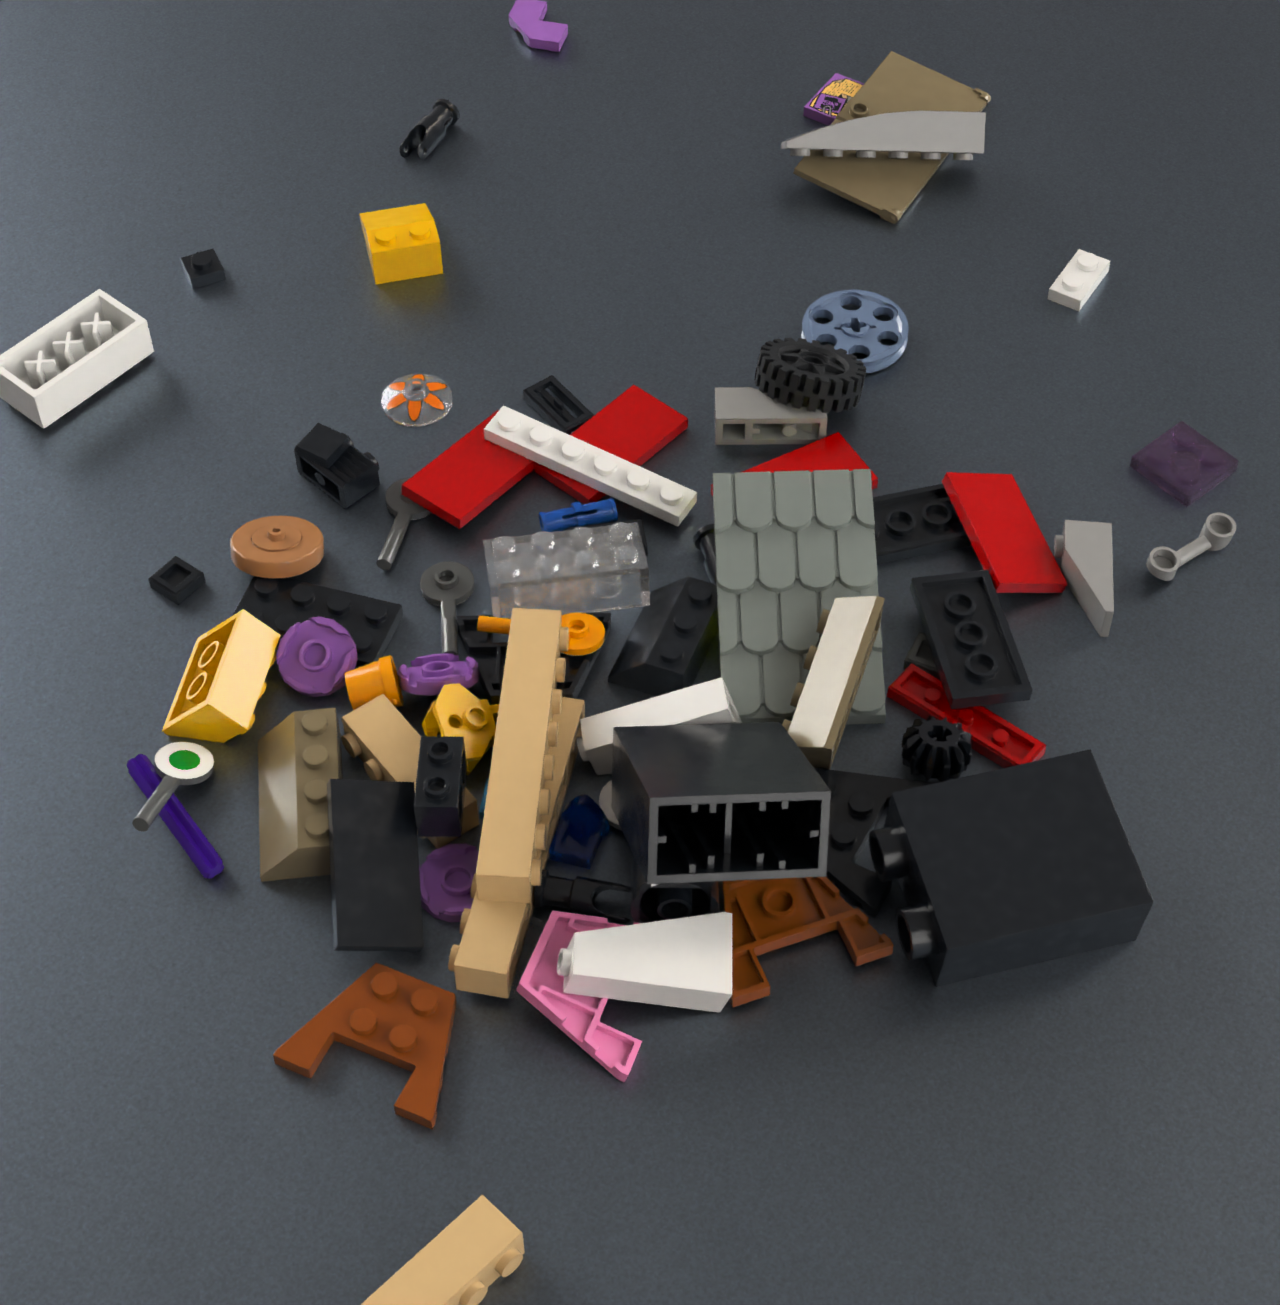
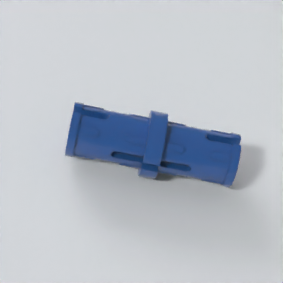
M613 497L583 505L580 502L571 503V507L544 513L539 512L538 514L543 536L567 531V528L596 525L618 520L617 507Z

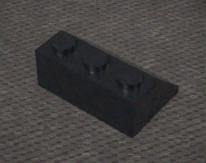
M688 576L651 591L608 676V682L653 696H660L692 686L718 633L717 585Z

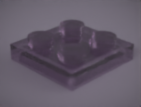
M1180 421L1132 456L1130 467L1181 504L1188 507L1236 472L1239 461L1186 423Z

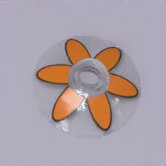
M425 373L408 374L399 377L388 384L381 395V407L386 417L396 424L408 427H422L436 423L448 414L453 405V394L448 384L437 376Z

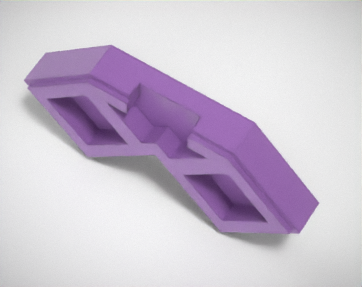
M516 0L509 13V25L516 32L519 31L524 42L529 47L560 52L568 35V24L543 21L547 13V2Z

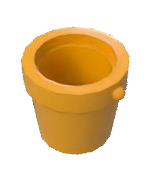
M391 655L381 657L378 661L345 672L346 688L353 710L381 694H384L396 708L404 706L402 690L398 685L397 669Z

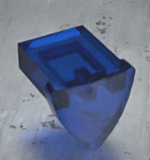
M586 794L577 796L564 807L559 819V826L549 848V858L551 860L586 869L591 868L602 837L608 835L610 825L603 810L590 796Z

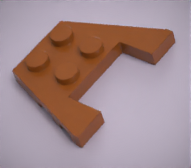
M827 877L723 881L724 912L732 913V996L730 997L732 1008L770 995V984L758 961V955L834 930H838L855 966L892 955L894 945L891 939L885 933L880 935L868 923L869 918L859 908L853 909L839 895L840 890Z
M375 963L273 1054L275 1064L311 1079L332 1043L337 1041L413 1073L394 1104L395 1114L433 1129L437 1118V1103L442 1089L444 1063L449 1049L455 1015L456 996L452 992L382 964Z

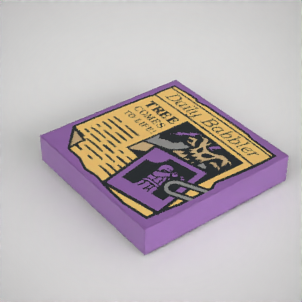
M835 73L804 106L803 116L825 125H831L838 113L854 97L864 83Z

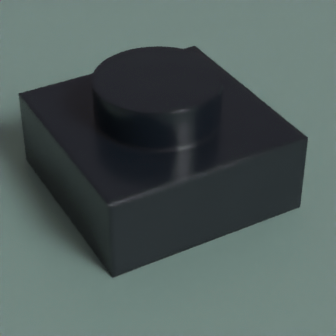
M214 249L197 252L181 258L183 270L193 289L226 280L224 268Z

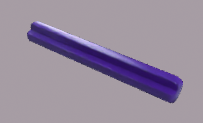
M138 754L135 758L129 759L126 766L128 773L146 798L149 799L162 781V778L156 773L155 767L148 757ZM173 793L160 811L159 816L203 877L212 879L215 875L223 872V861Z

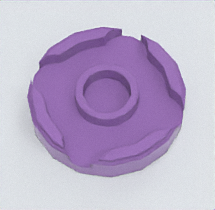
M320 616L309 618L310 620L294 624L280 639L276 659L279 671L286 684L302 695L320 697L331 695L345 686L344 674L355 669L358 658L356 644L346 628L333 619Z
M452 653L417 657L411 661L412 667L407 668V665L403 664L397 672L398 685L403 691L426 696L439 695L442 687L447 684L460 683L467 689L476 684L479 679L478 663L472 657L467 656L466 662L459 661V655Z
M466 843L448 844L433 850L426 857V861L422 864L421 868L419 865L421 906L434 918L447 922H460L464 908L471 909L473 902L471 898V885L476 873L479 853L476 850V846Z

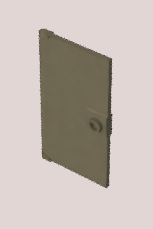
M891 51L854 97L842 108L831 125L846 120L893 112L919 110L982 112L990 102L991 96L987 92L978 88L968 87ZM810 150V156L803 157L794 168L793 174L880 215V218L892 224H896L950 153H941L940 160L921 159V153L913 152L908 153V159L888 158V152H876V158H857L856 151H843V157H823V150Z

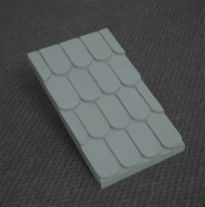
M845 469L813 470V472L806 470L774 471V473H770V471L734 472V474L730 472L713 473L720 677L725 682L742 723L780 722L783 724L784 719L792 721L796 707L790 705L797 683L805 684L809 670L803 667L810 646L818 647L822 634L816 632L823 609L831 611L834 600L837 597L879 596L871 469H853V471ZM881 623L846 725L885 724L886 710Z

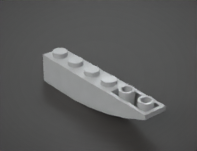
M919 110L861 117L814 129L781 142V149H790V156H810V150H823V157H843V151H856L857 158H876V152H888V158L908 159V153L913 152L921 153V159L940 160L941 153L953 154V160H973V154L984 153L986 112Z

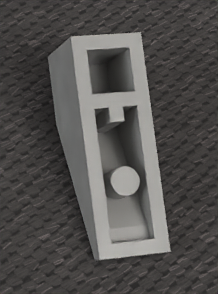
M715 387V445L810 444L826 437L827 413H822L818 409L815 412L807 411V407L803 406L800 409L794 408L792 403L785 405L778 402L779 398L772 399L767 396V393H762L759 389L753 387Z
M1065 520L1062 535H1055L1053 556L1054 558H1060V570L1068 583L1067 586L1099 636L1108 637L1114 614L1112 523Z

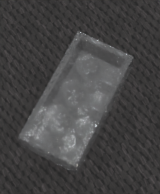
M619 522L608 526L578 527L573 530L556 532L541 531L531 535L500 536L495 539L483 540L486 575L493 617L511 619L513 608L561 610L562 615L575 612L594 613L650 606L649 567L638 522Z

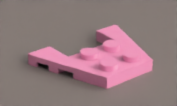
M552 910L516 991L616 1079L625 1082L642 1041L600 1022L601 1015L608 1001L607 998L563 993L564 976L557 974L560 949L568 947L575 932L625 925L609 923L608 918Z

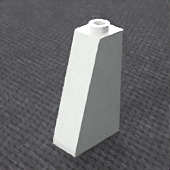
M720 677L580 719L582 736L577 738V746L582 760H589L597 775L612 774L613 727L742 723L725 682Z
M719 912L575 932L568 947L561 948L558 956L557 974L564 976L563 993L720 1013L732 996V913Z

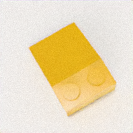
M426 203L359 213L376 285L443 274L440 239L434 218Z

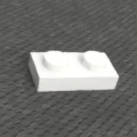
M1078 249L1049 288L1047 299L1080 311L1108 273L1110 261L1093 253Z

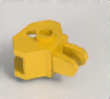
M460 683L444 685L437 699L431 703L422 722L425 736L435 737L438 734H441V737H464L467 775H469L483 757V754H486L489 748L494 745L495 723L497 722L499 704L489 705L488 699L480 700Z

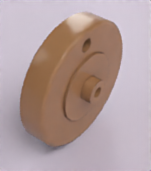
M293 516L262 517L245 523L233 533L230 539L231 559L237 568L256 577L270 579L293 577L311 570L321 562L324 556V537L316 525L305 519Z

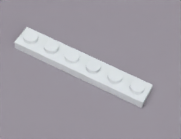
M504 405L484 428L485 440L677 527L697 502L696 491Z

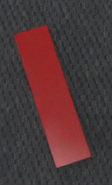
M912 663L888 687L887 697L925 720L931 715L936 720H943L947 717L948 722L951 724L962 723V730L971 734V748L1003 768L1039 761L1045 754L1046 744L983 706L951 709L942 682Z

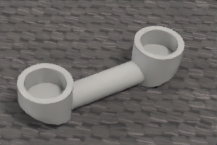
M1221 512L1210 514L1201 529L1199 537L1177 551L1165 546L1154 548L1147 559V569L1156 578L1171 581L1178 568L1207 550L1218 551L1226 547L1236 531L1234 519Z

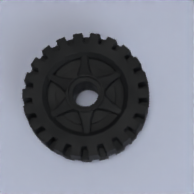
M778 338L774 339L773 342H766L761 347L754 380L762 393H767V396L772 399L779 398L778 402L785 405L792 403V407L798 409L803 406L807 407V411L815 412L816 409H820L822 413H830V410L837 413L842 412L843 409L846 411L851 410L852 407L858 405L864 386L866 367L863 366L864 363L861 360H857L855 355L847 354V351L841 348L835 350L834 346L830 344L823 346L820 345V341L812 340V343L802 338H798L797 341L792 338H785L784 341Z

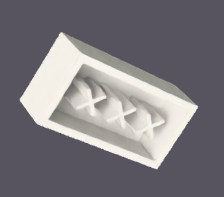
M98 289L0 355V398L43 429L154 352L147 320L101 289Z

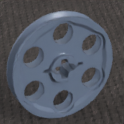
M841 290L820 297L808 307L802 320L801 338L806 339L810 343H812V340L820 341V343H833L835 350L841 348L846 350L847 354L858 352L867 355V358L861 359L864 363L863 366L866 367L867 374L891 366L903 355L907 346L909 325L902 309L890 299L870 291ZM854 304L859 309L852 311L844 309L842 306ZM878 315H887L892 319L889 321H880L877 320L875 317ZM823 317L831 320V322L820 324L814 320ZM882 339H891L895 341L896 344L886 346L881 344L879 341Z

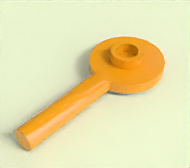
M579 612L562 615V627H569L568 652L561 651V653L571 656H582L595 652L603 645L605 628L598 618ZM479 616L477 631L509 635L511 619Z

